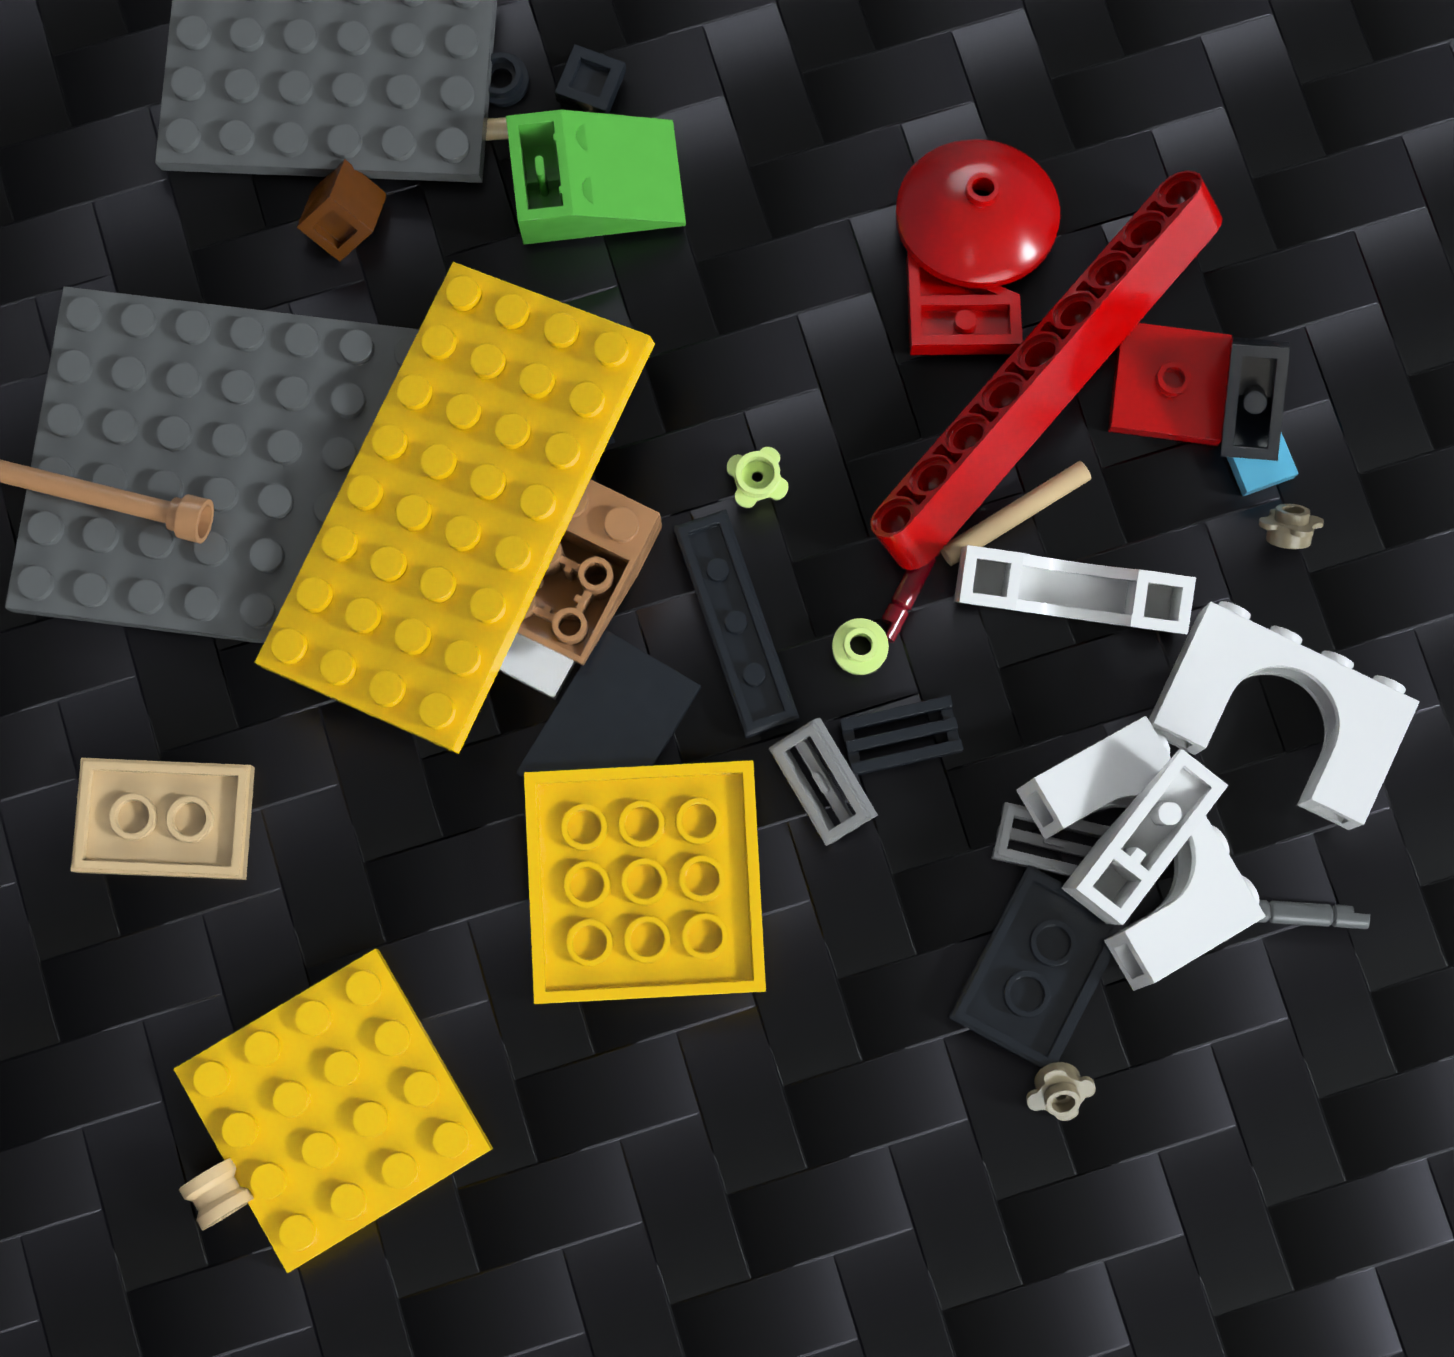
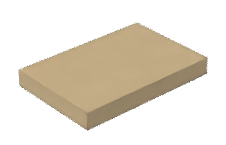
M81 758L71 871L95 874L246 880L255 767L240 764Z

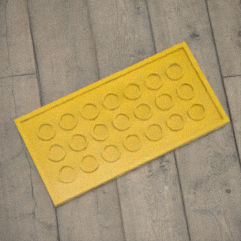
M453 262L254 663L293 682L459 754L655 345L651 336Z

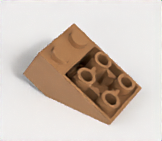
M590 479L517 633L584 665L650 553L662 529L660 513Z

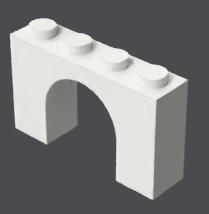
M1220 601L1218 605L1213 602L1208 603L1198 613L1149 717L1153 728L1159 729L1168 743L1196 755L1207 747L1233 690L1242 680L1259 675H1275L1289 679L1303 687L1315 700L1321 711L1325 728L1322 751L1297 805L1347 830L1364 825L1420 701L1405 695L1406 688L1395 680L1375 675L1372 679L1353 670L1354 663L1338 653L1322 651L1320 654L1301 645L1302 638L1288 629L1279 626H1271L1270 629H1267L1249 620L1251 614L1236 604L1226 601Z
M1144 716L1034 777L1016 791L1046 840L1098 810L1115 807L1127 808L1171 759L1170 747L1163 733L1159 729L1153 728L1147 716ZM1206 816L1175 855L1172 886L1161 905L1148 915L1104 940L1133 991L1156 983L1266 917L1259 906L1260 900L1256 888L1249 879L1240 874L1229 855V845L1225 836L1218 828L1210 824Z

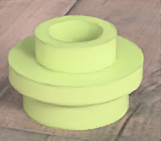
M856 618L845 622L836 631L832 642V652L837 664L843 670L855 675H866L876 671L884 663L889 649L888 638L884 630L877 623L864 618ZM858 636L865 637L871 644V650L865 655L855 654L850 648V641Z

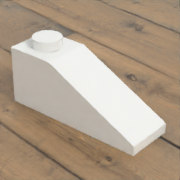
M1179 749L1094 844L1063 885L1062 889L1106 924L1123 925L1228 785L1183 749Z

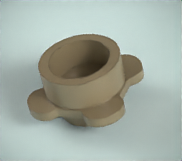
M1280 504L1275 509L1270 510L1268 517H1261L1259 519V526L1267 530L1266 541L1277 547L1287 549H1304L1309 547L1314 529L1322 528L1324 523L1322 518L1310 515L1308 508L1296 504Z
M1056 1062L1048 1064L1039 1070L1034 1080L1036 1089L1028 1092L1026 1101L1031 1110H1046L1056 1116L1058 1120L1067 1121L1079 1114L1080 1104L1085 1098L1091 1097L1095 1093L1096 1087L1092 1078L1088 1076L1081 1077L1078 1069L1073 1065Z

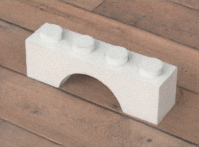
M966 545L962 546L954 602L1169 633L1188 634L1196 577L1087 564Z

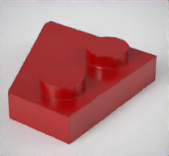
M907 252L906 272L910 355L1013 354L1023 342L1020 294L1001 286L969 288L948 283L923 269Z

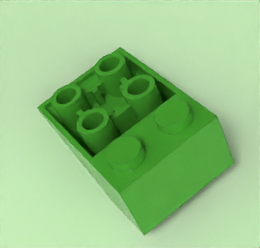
M553 110L506 116L517 219L523 245L686 226L673 120L572 110Z

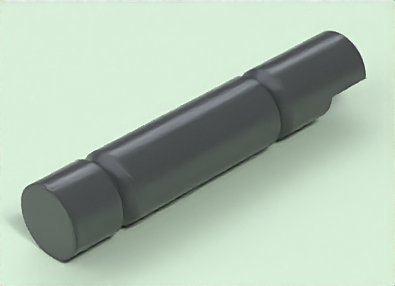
M1267 900L1259 901V906L1266 916L1258 921L1260 923L1269 921L1276 924L1323 927L1332 925L1333 927L1368 929L1370 924V914L1354 913L1352 905L1334 904L1331 906L1330 904L1275 900L1270 902Z

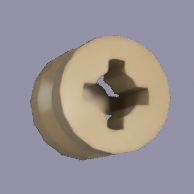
M231 1158L204 1171L179 1188L184 1200L193 1202L198 1210L196 1221L201 1230H205L254 1199L250 1190L241 1187L234 1177L236 1166Z

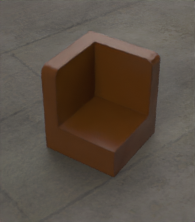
M344 159L334 171L330 172L312 190L297 228L340 262L374 231L386 199V193L363 173L354 170L352 164Z

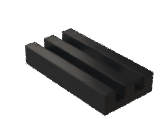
M951 695L841 719L839 722L849 766L853 774L858 776L961 753L964 749L958 735V724L952 710ZM936 712L941 714L942 720L855 739L854 731ZM943 732L946 735L947 742L864 761L860 760L858 752Z

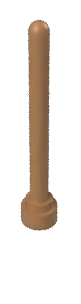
M0 459V483L166 523V528L174 531L175 536L179 539L201 544L206 540L213 523L214 505L210 499L186 494L183 498L175 497L172 501H167Z

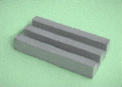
M821 718L813 719L769 748L826 846L836 842L844 835L860 827V825L878 816ZM809 736L812 738L820 754L822 755L823 759L825 760L826 764L828 765L829 769L834 775L836 781L838 782L839 786L841 787L842 791L844 792L845 796L847 797L848 801L853 807L856 813L855 815L851 813L846 802L844 801L843 797L841 796L840 792L838 791L837 787L835 786L834 782L829 776L827 770L825 769L824 765L822 764L821 760L819 759L818 755L813 749L811 743L808 740ZM796 746L812 773L814 781L841 822L836 827L789 749Z
M1005 802L1002 806V816L997 829V839L991 859L1023 867L1032 866L1040 871L1070 877L1078 865L1007 849L1009 840L1085 858L1092 847L1053 837L1045 840L1043 835L1012 828L1014 818L1032 823L1035 822L1025 806ZM1079 820L1063 830L1100 838L1110 826Z

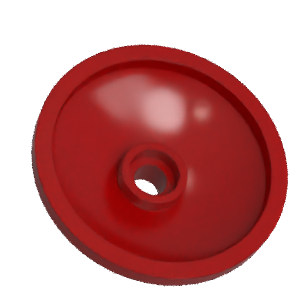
M967 139L947 143L933 149L910 168L898 192L895 217L898 233L904 247L914 261L927 272L943 281L958 286L992 288L1023 278L1043 262L1051 251L1058 233L1060 204L1051 179L1043 168L1027 154L1004 143L984 139ZM983 190L990 193V195L978 196L973 191Z

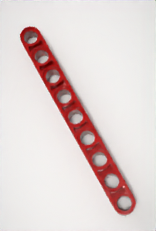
M1190 170L1177 172L1160 184L876 509L871 519V529L900 567L907 570L919 569L936 557L1217 233L1222 225L1223 218L1199 173Z

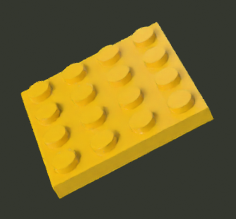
M753 760L524 772L534 1004L766 992Z
M376 948L174 1068L176 1075L223 1159L231 1158L235 1164L236 1172L234 1177L241 1187L248 1188L254 1197L248 1204L287 1273L493 1149L381 952Z

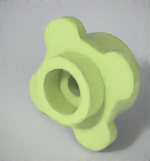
M763 447L760 451H752L744 456L737 454L729 459L727 472L730 476L734 477L737 487L735 501L740 506L751 508L759 500L766 498L780 500L787 494L788 482L780 475V454L772 447ZM754 473H760L763 479L760 482H755L752 476Z

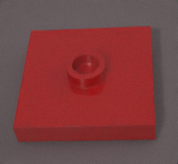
M1138 323L1117 347L1108 432L1218 446L1222 441L1232 335Z

